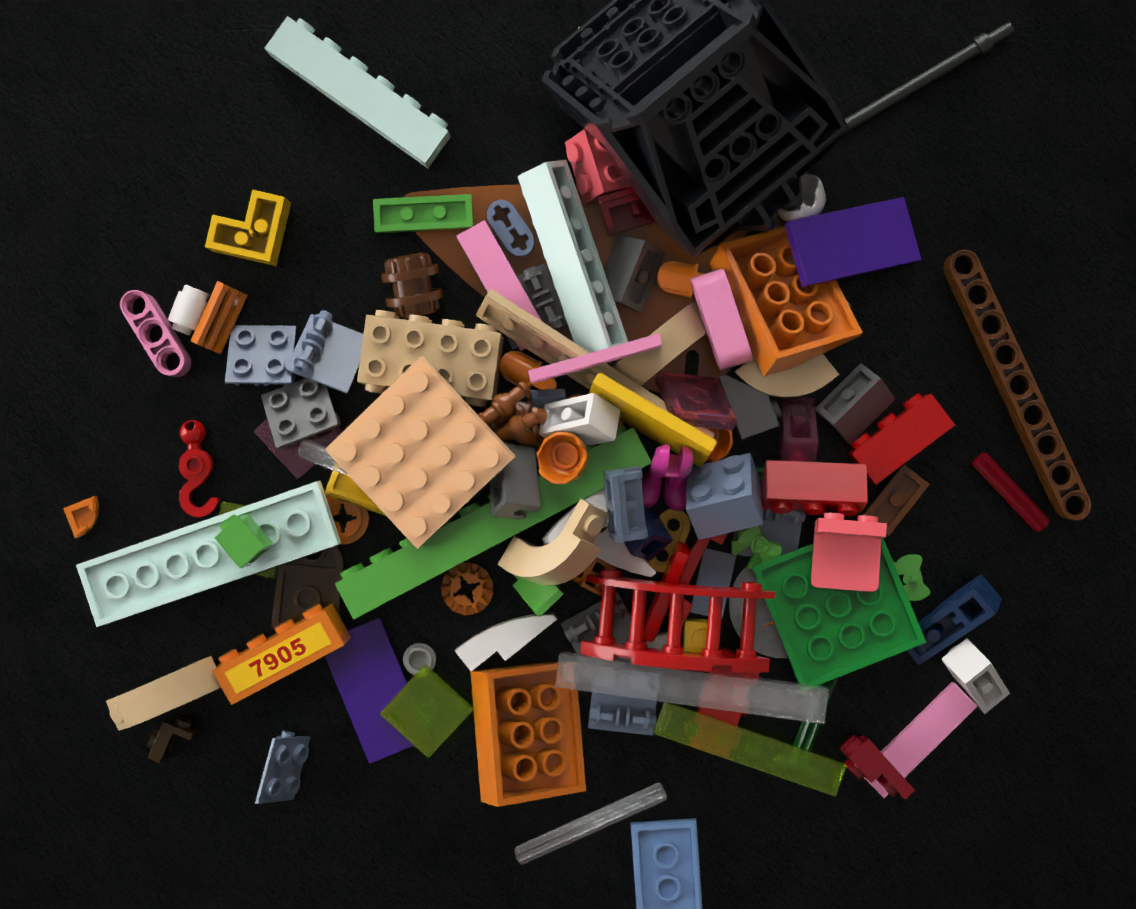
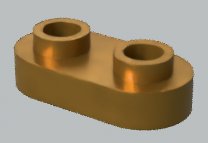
M667 509L659 516L673 541L664 548L668 552L667 560L663 562L658 561L656 556L651 561L647 560V563L657 572H665L677 541L686 542L690 531V520L683 511ZM672 518L677 519L680 524L676 531H671L667 527L668 521Z

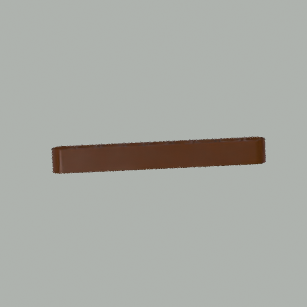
M970 250L957 251L944 262V274L1055 513L1062 519H1084L1091 511L1090 498L979 258ZM956 258H962L967 262L968 272L965 275L956 271L954 267ZM970 288H976L981 292L982 301L979 305L969 300L968 292ZM985 317L991 318L995 322L996 329L992 335L987 334L983 330L982 322ZM999 347H1003L1009 352V361L1005 365L1001 364L996 358V352ZM1013 377H1018L1023 383V390L1020 394L1013 393L1010 388V381ZM1028 407L1034 408L1037 413V419L1032 425L1027 423L1024 418V411ZM1043 436L1048 438L1051 444L1049 452L1045 455L1038 449V441ZM1057 466L1061 467L1064 471V479L1060 484H1056L1052 479V471ZM1071 496L1075 497L1078 501V509L1073 514H1070L1066 509V502Z

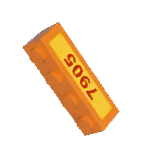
M317 604L302 613L305 617L304 619L296 623L289 619L274 628L276 634L268 638L261 634L246 643L248 649L240 653L233 649L219 657L218 659L221 663L212 672L230 704H235L344 646L352 637L333 604L324 608Z

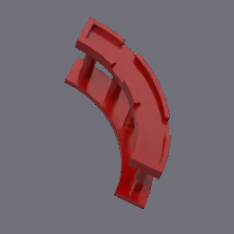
M600 569V575H586V582L602 584L599 635H595V641H581L580 654L615 661L616 657L631 659V664L669 669L712 672V668H730V672L733 673L769 672L770 659L756 656V650H753L757 599H775V592L763 590L761 583L742 582L741 587L676 584L621 577L619 570ZM616 587L633 589L629 641H626V644L615 642V637L612 636ZM647 591L671 593L667 645H663V649L646 647V642H643ZM684 595L709 596L706 647L702 648V653L683 651L684 647L680 646ZM723 597L744 598L740 648L736 649V654H722V650L719 649Z

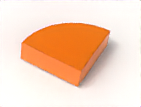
M97 496L63 508L75 539L84 536L94 526L99 513Z

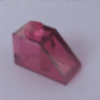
M781 397L780 461L816 462L819 442L814 397Z

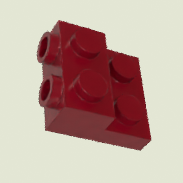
M853 735L840 747V750L848 758L844 764L860 781L864 777L871 783L876 779L892 797L898 794L902 798L907 799L915 791L867 737L861 735L858 738Z

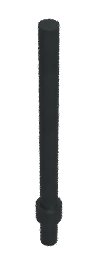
M1007 22L989 34L982 33L972 39V44L845 118L849 126L847 132L977 55L982 57L994 50V45L1015 33L1013 26Z

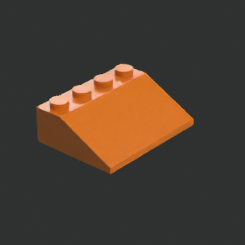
M785 226L720 244L709 263L712 271L721 268L725 271L751 352L763 377L798 366L861 336L863 333L836 280L802 288Z
M576 661L500 666L470 671L481 802L500 807L586 791Z

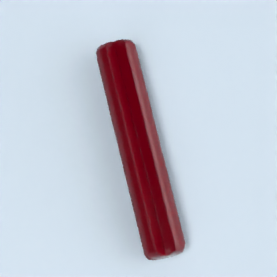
M981 453L972 462L973 467L1034 531L1040 532L1050 523L1049 518L987 453Z

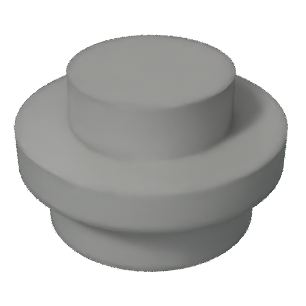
M415 643L405 651L403 663L409 673L415 676H424L433 670L436 664V654L429 645Z

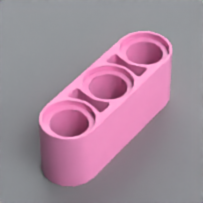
M723 268L691 278L692 289L719 369L724 370L753 360L739 312Z
M131 290L125 293L120 301L122 313L160 373L167 376L181 377L185 375L191 367L190 355L176 332L171 329V324L156 300L151 295L139 290ZM138 298H143L145 309L142 313L136 315L133 311V303ZM159 325L162 328L163 335L158 342L153 343L150 339V331L154 326ZM177 353L180 358V364L175 370L171 371L167 366V359L171 354Z

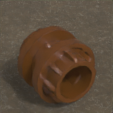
M424 252L387 259L385 262L386 272L381 274L382 283L392 282L394 292L393 296L385 298L387 307H393V311L399 318H409V315L422 316L437 312L440 308L438 299L444 296L442 288H432L430 275L439 273L438 264H432L430 255Z

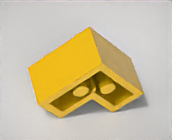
M252 190L245 222L212 215L205 247L216 253L277 266L291 202L282 196Z

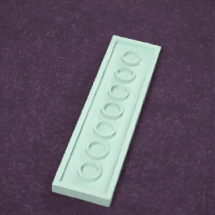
M316 481L77 564L76 567L96 627L342 543L321 481ZM234 514L237 517L249 514L274 543L251 566L239 568L214 538L222 531L219 526Z

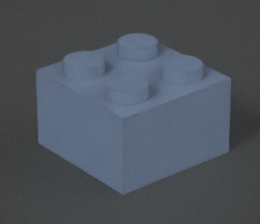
M750 453L739 456L733 455L723 460L704 463L702 467L697 465L692 467L686 479V511L698 540L763 525L761 481Z

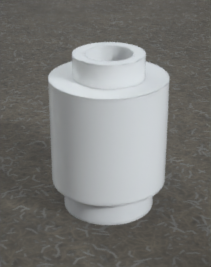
M184 285L182 292L178 291L168 317V321L173 322L171 329L190 336L192 330L195 331L210 294Z

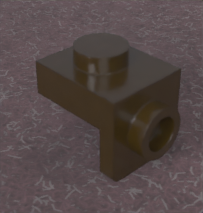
M181 716L168 718L163 721L160 730H154L149 739L147 747L151 748L148 759L161 763L167 759L177 735L193 740L198 736L200 730L193 727L194 723L187 718Z

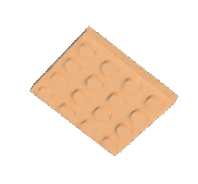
M423 356L419 357L325 449L417 549L516 457Z

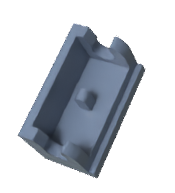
M634 466L603 471L607 513H609L607 518L609 537L617 544L647 538L648 530L645 526L641 480L643 478L642 468Z

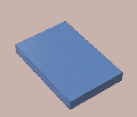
M696 818L631 822L636 909H702Z

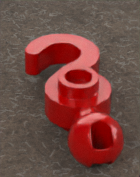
M188 420L180 428V437L187 444L188 451L182 454L179 460V470L183 477L189 481L180 490L179 502L181 508L187 514L193 517H205L217 510L220 499L217 497L210 498L203 507H198L192 501V494L209 478L213 471L214 462L210 454L201 449L200 443L205 438L206 433L203 424L197 420ZM190 422L195 423L192 430L189 427Z

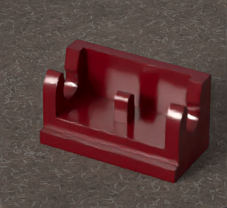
M633 187L598 197L599 207L608 236L656 222Z

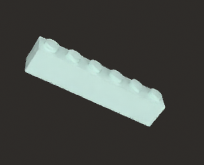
M287 16L266 45L265 50L268 54L426 168H429L450 139V134L446 130L448 124L433 113L430 117L419 110L421 105L409 95L405 94L401 98L392 90L395 86L384 77L379 75L375 79L366 72L368 67L354 56L348 60L341 55V47L329 38L325 37L322 41L313 35L315 29L301 18L295 22Z
M567 160L545 162L519 175L518 179L522 193L526 199L533 226L536 229L543 255L547 261L554 288L557 291L574 343L590 353L627 343L628 340Z

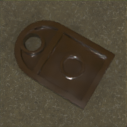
M338 545L322 550V554L318 559H310L308 556H304L278 565L271 628H275L289 619H292L294 623L304 619L305 617L302 613L317 604H320L322 608L333 604L340 616L342 597L335 583L343 580L340 573L345 571V559Z

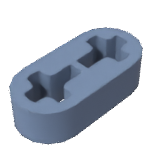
M494 201L487 210V219L490 226L512 256L517 258L528 256L535 246L532 232L509 201ZM499 207L503 211L510 210L507 217L511 226L506 228L501 220L496 222L493 220L496 217L495 210ZM515 230L521 238L525 236L529 238L525 242L527 247L525 250L522 251L519 247L515 249L511 247L514 244V238L510 232Z

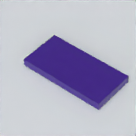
M904 197L800 218L785 223L802 288L916 263L922 260Z
M379 617L348 630L352 638L344 646L325 655V658L369 764L430 739V734L382 618Z

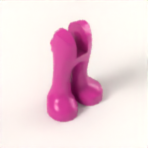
M669 444L656 448L650 468L643 472V478H641L644 507L650 508L657 503L661 493L662 480L665 477L663 484L665 504L675 511L686 509V477L690 474L694 461L691 449L681 446L679 455L670 454Z

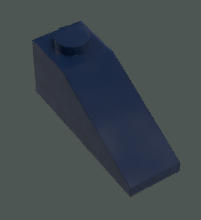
M980 574L954 592L918 622L927 643L909 649L907 652L918 665L922 664L994 616L998 611L1002 598L983 575Z

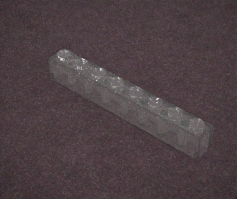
M562 652L559 654L555 687L820 724H825L829 691L828 687L720 672L631 664V660L615 658V661L572 652Z

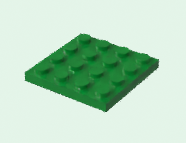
M884 538L881 539L879 586L874 592L814 587L811 584L813 544L752 567L757 583L762 584V589L775 592V599L764 600L801 691L808 690L927 643Z

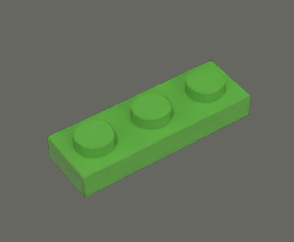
M472 194L373 199L374 230L376 234L469 229L474 226Z

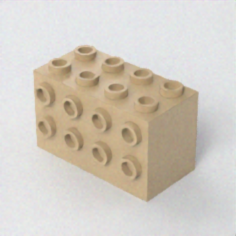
M376 310L375 316L366 315L357 382L364 384L366 391L382 394L419 357L423 356L461 398L465 399L469 406L487 408V402L492 403L493 398L497 395L500 375L499 364L503 353L504 337L501 333L497 332L496 326L476 324L475 329L464 328L465 325L461 321L442 319V325L432 324V320H429V317L409 315L408 320L399 319L395 312Z

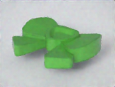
M759 526L740 530L737 536L738 539L731 540L734 556L748 547L754 553L747 562L748 569L777 558L782 553L781 544L769 541L760 532Z
M908 554L899 558L896 563L893 561L898 575H903L902 580L905 583L903 587L910 601L922 600L930 595V590L923 583L920 566L922 557L920 555Z

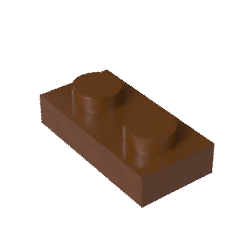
M903 464L896 470L862 515L878 517V523H887L886 535L890 536L930 484Z

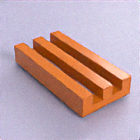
M217 281L190 341L221 354L248 295Z

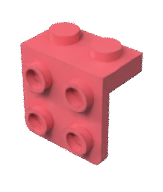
M583 129L565 142L567 158L571 162L576 178V187L581 194L583 204L594 203L598 201L600 196L632 187L605 146L586 129Z
M824 513V518L815 520L811 584L816 588L865 592L876 591L879 586L881 539L886 537L887 523H878V517L859 515L858 521L844 520V514Z

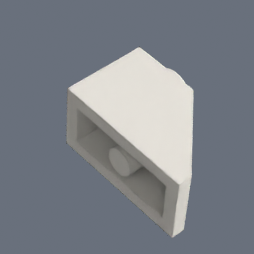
M595 393L544 405V409L547 411V420L543 425H540L539 435L547 438L555 432H571L579 436L585 445L610 442L616 438L620 409Z
M967 638L960 644L952 647L948 654L942 658L952 676L984 714L1010 694L992 663Z

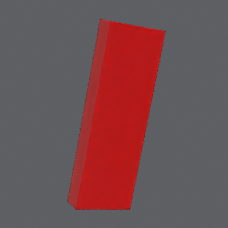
M677 541L660 582L679 584L690 558L688 544ZM655 593L644 620L643 640L651 643L655 641L669 608L671 593Z

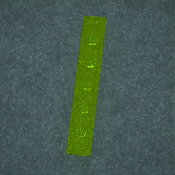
M664 701L653 731L658 736L832 796H836L847 767L842 762Z

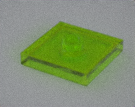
M424 664L380 712V715L429 758L472 712L473 707Z

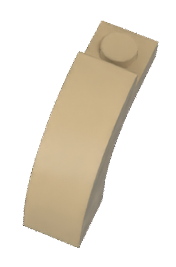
M693 301L651 334H660L663 344L660 348L622 358L613 368L640 386L644 385L707 333L697 304Z
M752 354L753 360L742 363L743 365L733 372L742 383L774 397L806 395L822 388L839 375L824 354L791 369L763 377Z
M580 498L564 529L555 540L545 546L538 547L526 540L513 536L498 565L511 574L539 585L552 586L565 583L581 574L601 551V548L593 544L601 531L609 513Z
M212 656L107 700L106 703L110 710V716L115 722L118 731L147 721L220 688L221 686L212 672L216 668Z

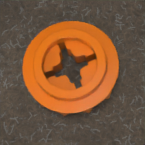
M327 497L326 499L333 517L340 514L342 504H344L346 514L357 516V519H352V521L346 523L345 532H343L341 523L334 520L341 543L349 544L357 541L367 530L370 518L368 510Z
M460 563L451 568L445 574L441 584L443 601L452 611L459 614L471 615L479 613L489 604L493 595V582L489 573L483 567L474 563ZM460 576L468 584L480 582V585L476 586L472 591L474 602L466 594L454 595L462 587Z

